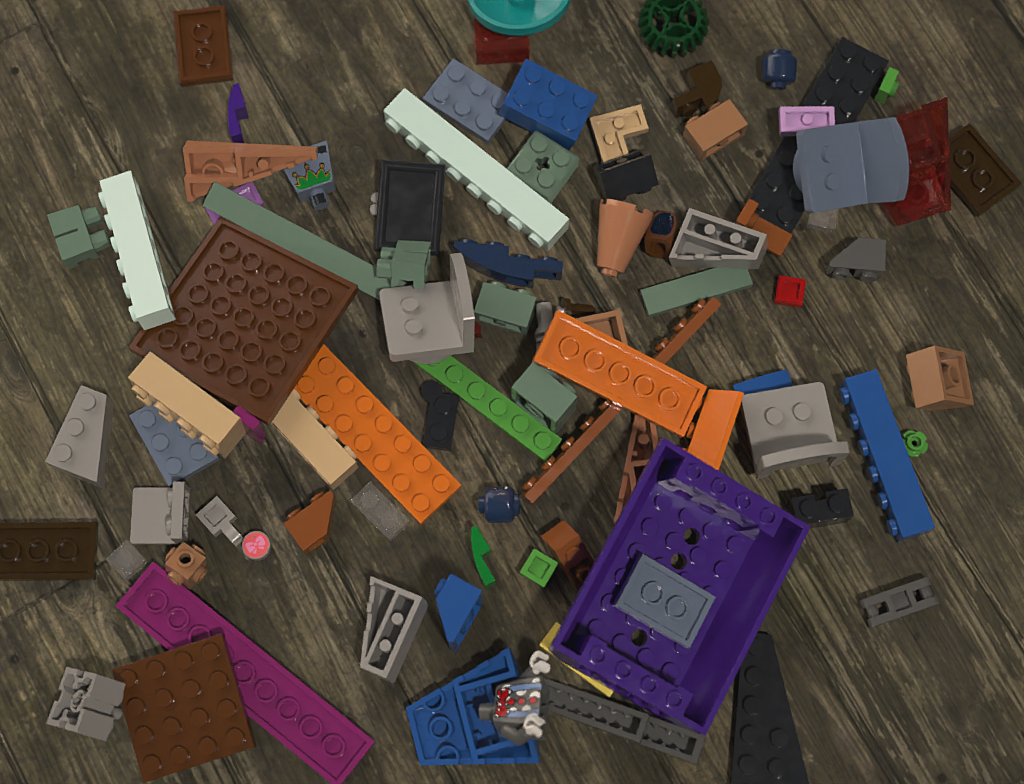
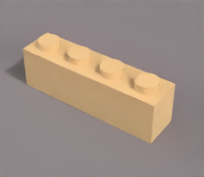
M293 389L271 424L334 490L358 469L355 461L357 455L348 445L342 447L336 441L339 436L329 425L324 428L317 421L320 418L318 413L310 405L305 408L299 402L302 397Z

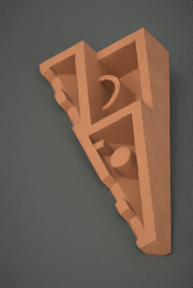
M187 140L183 147L186 170L184 183L187 202L195 201L196 198L207 195L214 182L227 188L231 186L237 187L270 176L276 171L285 168L291 169L297 164L309 160H317L318 147Z

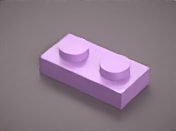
M834 106L780 107L778 111L780 136H796L799 130L835 125Z

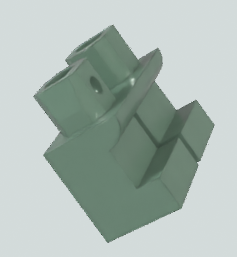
M79 205L47 214L61 259L68 269L79 266L78 262L88 258H99L98 251L111 246L105 230L91 233L90 227L103 223L97 207L82 210Z
M398 240L396 248L382 247L380 259L377 261V278L391 279V287L398 285L400 280L413 281V289H425L431 267V242Z

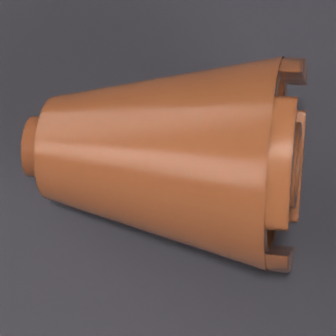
M601 199L597 267L602 269L601 274L616 278L618 273H624L652 221L653 212L644 208L643 213L638 212L634 204L613 199H607V201Z

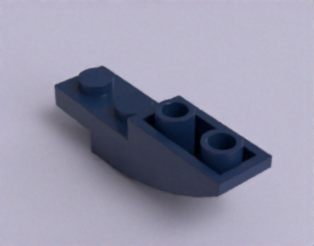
M463 239L461 242L454 241V253H462L467 266L494 280L519 287L533 288L534 278L560 281L562 279L563 261H558L554 257L530 259V256L523 254L509 257V246H504L500 242L479 244L471 239Z

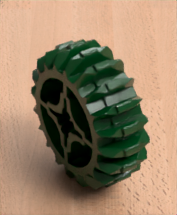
M646 0L639 12L638 28H640V38H645V46L652 45L653 53L657 50H662V57L667 52L671 53L673 59L676 57L677 52H680L683 57L687 55V50L694 53L697 45L701 46L704 41L703 37L708 34L709 18H707V8H702V0ZM685 14H687L692 19L694 23V28L690 26V22H688L685 19ZM653 18L662 27L661 33L655 28L652 21Z

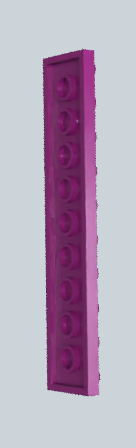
M152 562L115 607L168 650L225 633L248 716L331 784H343L376 742L183 585L177 586L167 578L168 573L155 562Z

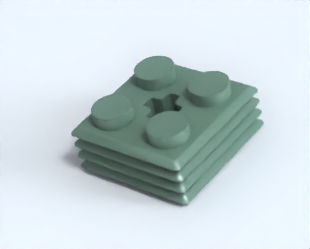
M534 131L507 170L551 204L578 167L579 157L539 131ZM538 165H547V169L538 170Z

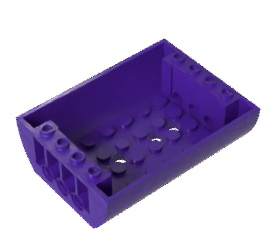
M662 438L652 453L556 633L549 651L561 662L658 718L691 732L706 735L811 526L667 439ZM689 528L696 533V541L692 545L688 544L684 539V533ZM676 553L683 558V566L679 570L671 565V558ZM639 554L648 556L715 596L690 648H684L613 606ZM636 629L641 630L644 634V641L639 646L634 645L631 641V635Z

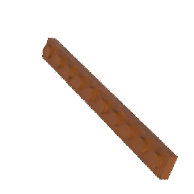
M715 297L706 301L703 298L699 300L691 309L694 312L688 320L685 318L681 319L674 326L673 330L675 333L671 338L665 337L655 346L654 349L657 352L652 358L665 364L721 306V303ZM605 399L598 406L601 411L594 418L589 416L579 426L582 431L575 438L570 436L560 446L563 451L556 458L551 456L541 466L544 471L537 478L532 476L522 486L524 492L520 495V498L527 504H533L623 408Z

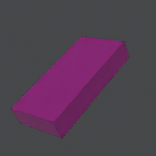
M237 406L233 413L241 418L246 435L261 445L266 438V434L260 421L240 406Z

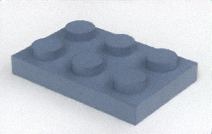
M454 58L422 98L424 104L487 145L507 120L498 115V112L508 93Z
M153 405L149 408L145 406L129 415L170 488L173 487V482H182L220 460L217 455L214 457L202 447L203 444L198 438L191 440L180 431L181 427L175 421L170 424L158 415L159 411Z
M639 554L613 606L684 648H690L715 596L648 556Z

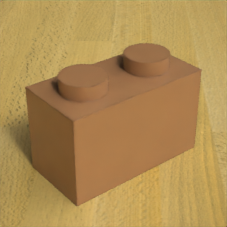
M729 99L722 104L721 102L715 103L701 117L696 115L688 120L685 124L683 138L698 159L703 161L745 135L748 123Z

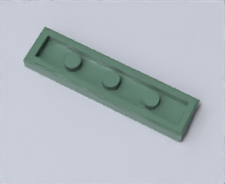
M716 267L640 290V295L649 318L696 304L702 298L706 301L712 297L716 298L750 288L753 282L748 269Z

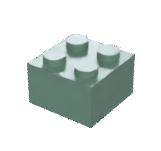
M532 362L511 387L512 402L557 434L576 411L578 396L575 395L576 391L571 385L564 381L562 383L558 382L553 378V372Z

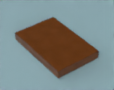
M226 5L173 11L180 86L234 81Z

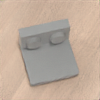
M173 482V488L133 489L130 542L132 544H181L182 542L188 544L191 489L185 482Z

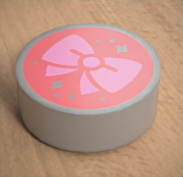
M253 531L244 537L242 550L251 560H263L271 551V541L263 532Z

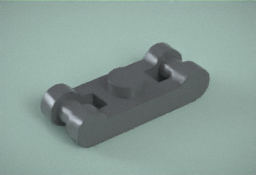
M929 577L860 600L862 609H866L869 619L867 622L869 627L873 628L940 604L937 596H933L929 586L932 584ZM919 590V593L922 598V600L918 602L916 601L915 596L913 594V592ZM883 602L887 613L880 615L876 605Z

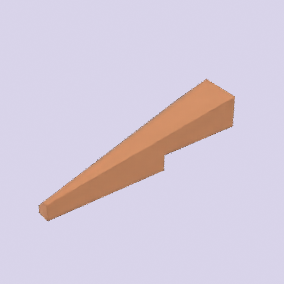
M636 414L614 524L658 444L656 425Z

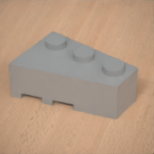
M82 385L80 386L45 461L54 470L105 489L106 480H104L106 463H108V441L111 436L114 403L106 394Z

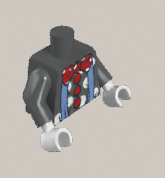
M541 651L533 653L530 659V666L523 674L496 688L494 703H483L479 706L480 720H493L499 735L518 746L523 745L530 739L546 740L550 691L541 675L550 671V664L546 663L549 656Z

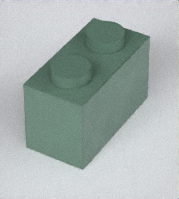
M483 282L474 310L475 321L527 336L536 308L537 297L523 289H518L517 291L507 289L504 284L499 282Z

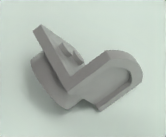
M462 253L450 254V281L427 283L425 289H413V285L380 290V305L389 359L391 361L410 360L420 364H432L440 362L450 355L474 352L475 317L468 274Z
M815 382L745 394L743 396L741 410L756 479L768 478L770 473L775 470L794 469L828 461L829 467L840 465L850 453L847 441L837 442L823 383Z

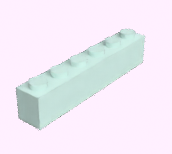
M131 170L101 180L102 192L98 194L102 206L107 208L108 214L104 215L109 230H113L114 233L110 240L116 253L119 252L120 259L116 260L120 274L122 276L125 275L126 282L122 283L127 298H131L132 306H129V312L133 321H138L142 328L147 330L176 320L138 182Z

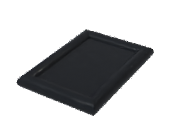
M380 160L374 252H381L382 247L396 248L398 240L431 242V256H439L446 164Z

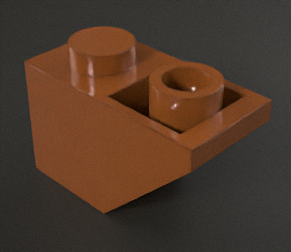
M331 490L326 494L323 491L315 495L310 500L311 504L303 510L301 508L294 510L287 516L288 521L283 523L306 556L330 539L336 498Z
M563 520L543 534L541 538L552 557L559 563L560 568L579 591L594 561L580 536Z

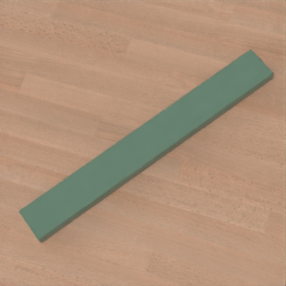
M217 182L213 183L202 205L203 207L358 285L361 291L380 300L379 292L381 289L393 288L391 287V279L377 278L376 266ZM400 280L398 285L394 287L406 286L407 283Z

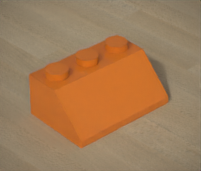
M709 389L706 397H702L696 410L697 413H700L697 423L691 421L686 438L691 439L688 449H682L719 470L744 393L740 391Z

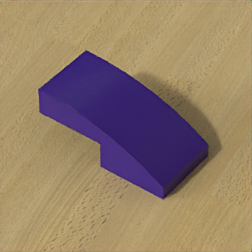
M239 83L233 85L230 93L228 126L233 143H245L239 120L247 119L249 115Z

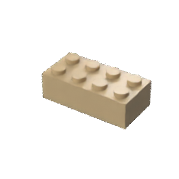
M152 352L146 355L128 377L133 386L131 390L137 395L136 398L148 408L153 405L159 411L158 415L171 424L175 421L181 427L180 431L191 440L198 438L203 444L202 447L214 457L219 454L226 458L246 434L239 416Z

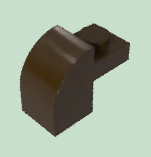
M712 60L688 70L686 84L690 92L673 98L671 111L675 118L682 115L684 117L691 116L698 109L704 115L712 105L718 102L722 81Z

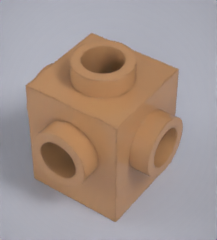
M184 542L178 548L173 547L165 557L167 578L175 585H183L190 591L196 583L198 584L202 581L208 571L204 551L194 544L189 546Z

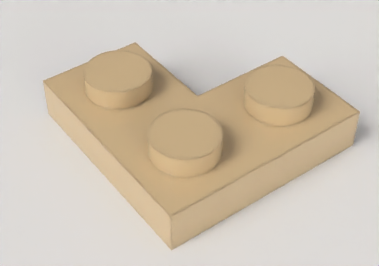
M641 104L589 118L601 162L628 154L624 139L648 133L649 129Z

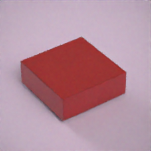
M779 275L774 304L801 308L806 279Z

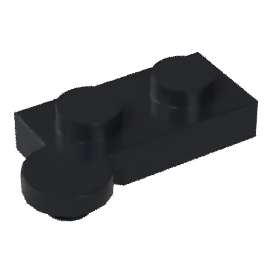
M428 381L421 388L423 400L430 403L423 446L429 449L451 452L460 398L459 395L443 393V389L438 382Z

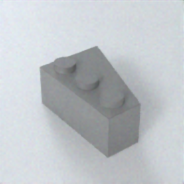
M689 208L670 253L669 260L672 267L759 269L769 243L767 234Z
M370 576L371 589L369 603H367L366 612L368 615L366 630H364L360 668L369 674L394 684L429 603L421 596Z

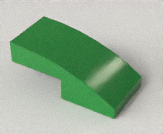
M476 525L471 528L472 552L477 572L487 590L496 585L494 576L483 560L491 555V549Z

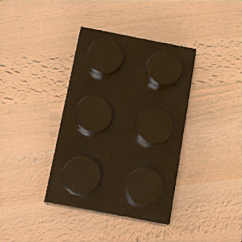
M970 123L926 155V158L977 217L1018 189L1022 184Z

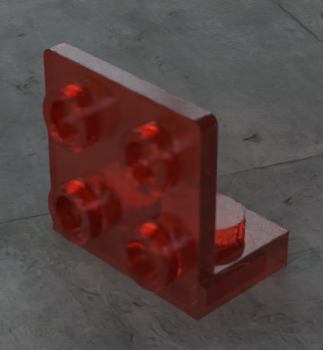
M474 17L477 65L522 63L526 58L530 60L528 35L512 36L497 33L482 25Z

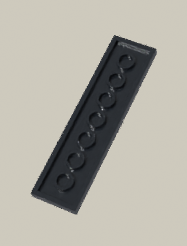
M842 37L802 107L834 106L835 125L855 122L888 65L889 60ZM785 136L749 197V199L759 203L756 213L759 214L760 218L790 234L805 211L803 193L798 188L793 174V161L798 149L796 136Z

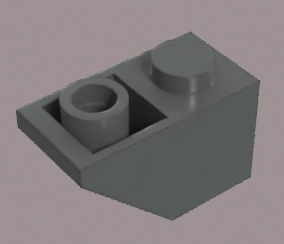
M857 238L829 262L825 275L833 276L834 279L845 280L849 277L860 278L864 282L880 280L885 272L886 240Z

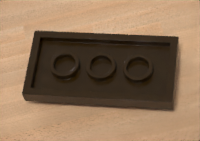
M97 522L0 523V581L96 580L99 524Z

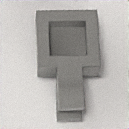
M218 496L196 514L215 537L223 532L236 547L242 543L244 538L231 525L237 517Z

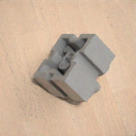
M66 667L59 686V690H62L59 701H54L46 724L107 741L108 735L113 729L114 719H120L123 711L118 706L123 700V691L126 684L98 674Z

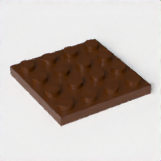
M225 633L112 669L114 679L126 684L121 704L143 783L257 747Z

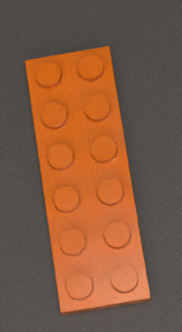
M560 310L555 312L532 362L679 437L685 436L707 386Z

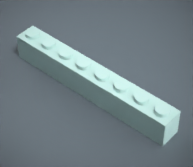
M404 88L383 110L385 125L395 134L398 132L402 134L409 146L415 150L419 148L425 153V157L429 162L446 164L445 172L449 178L455 182L460 181L466 186V190L474 198L478 199L480 197L487 203V207L494 214L503 215L508 219V224L518 232L521 230L528 235V240L535 247H543L546 251H549L569 228V218L407 89Z

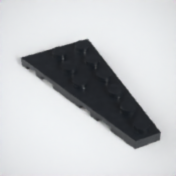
M757 633L738 671L730 784H809L772 635Z

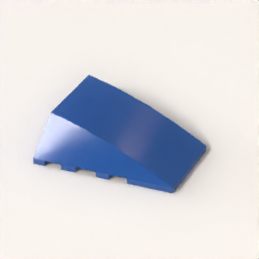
M510 647L501 651L500 654L490 660L479 664L466 674L452 680V682L444 687L433 691L406 707L420 765L541 763L539 740L530 739L523 745L518 746L499 735L493 720H480V704L494 703L496 688L521 675Z

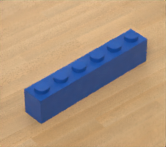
M877 369L845 378L840 385L839 396L844 405L847 404L849 409L848 420L851 429L857 431L859 437L857 442L858 449L862 457L866 456L869 465L867 467L869 479L872 483L876 484L878 489V504L882 510L885 509L888 517L886 525L889 534L892 537L895 536L898 543L930 533L935 529Z

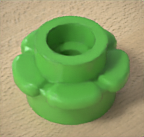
M909 430L903 434V442L910 457H918L919 454H924L927 451V438L922 432ZM912 441H915L917 445L913 446Z

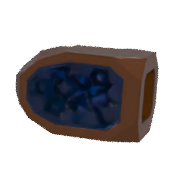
M657 212L647 228L644 239L645 252L654 258H668L675 244L679 224L673 212Z

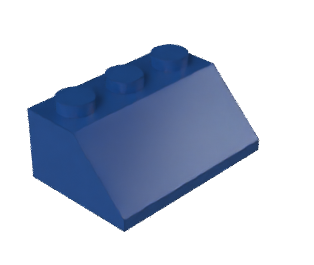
M450 574L447 580L441 579L434 594H436V601L450 650L456 653L483 605L482 590Z

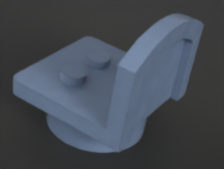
M895 117L811 128L797 132L798 149L793 161V174L798 188L803 193L804 208L807 213L867 203L896 202L905 199L909 181V158L902 129Z

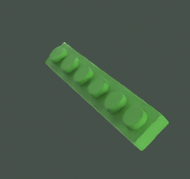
M451 355L440 362L432 364L414 362V365L451 393L459 395L463 402L544 463L562 443V438Z

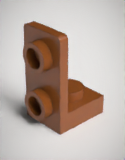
M748 199L735 224L767 234L769 245L766 251L781 257L793 234L760 218L759 214L756 213L759 203Z

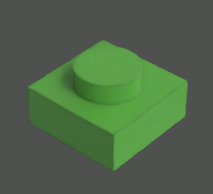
M889 67L874 101L884 104L888 96H894L900 82L895 81L899 73L898 70Z
M534 548L519 574L544 589L559 563Z

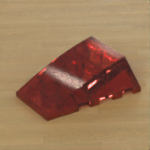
M948 97L923 104L921 109L895 117L902 129L907 146L909 181L904 200L883 203L897 226L951 210Z

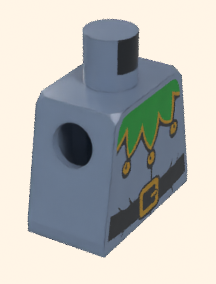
M326 141L310 146L318 147L317 160H309L297 164L291 169H282L299 201L305 202L311 199L315 210H322L328 207L330 203L326 194L336 190L331 156Z

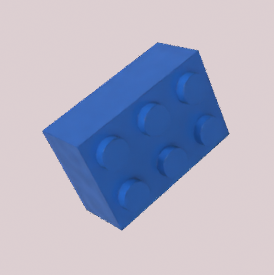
M526 58L498 115L531 132L539 131L565 149L570 150L577 141L598 96Z

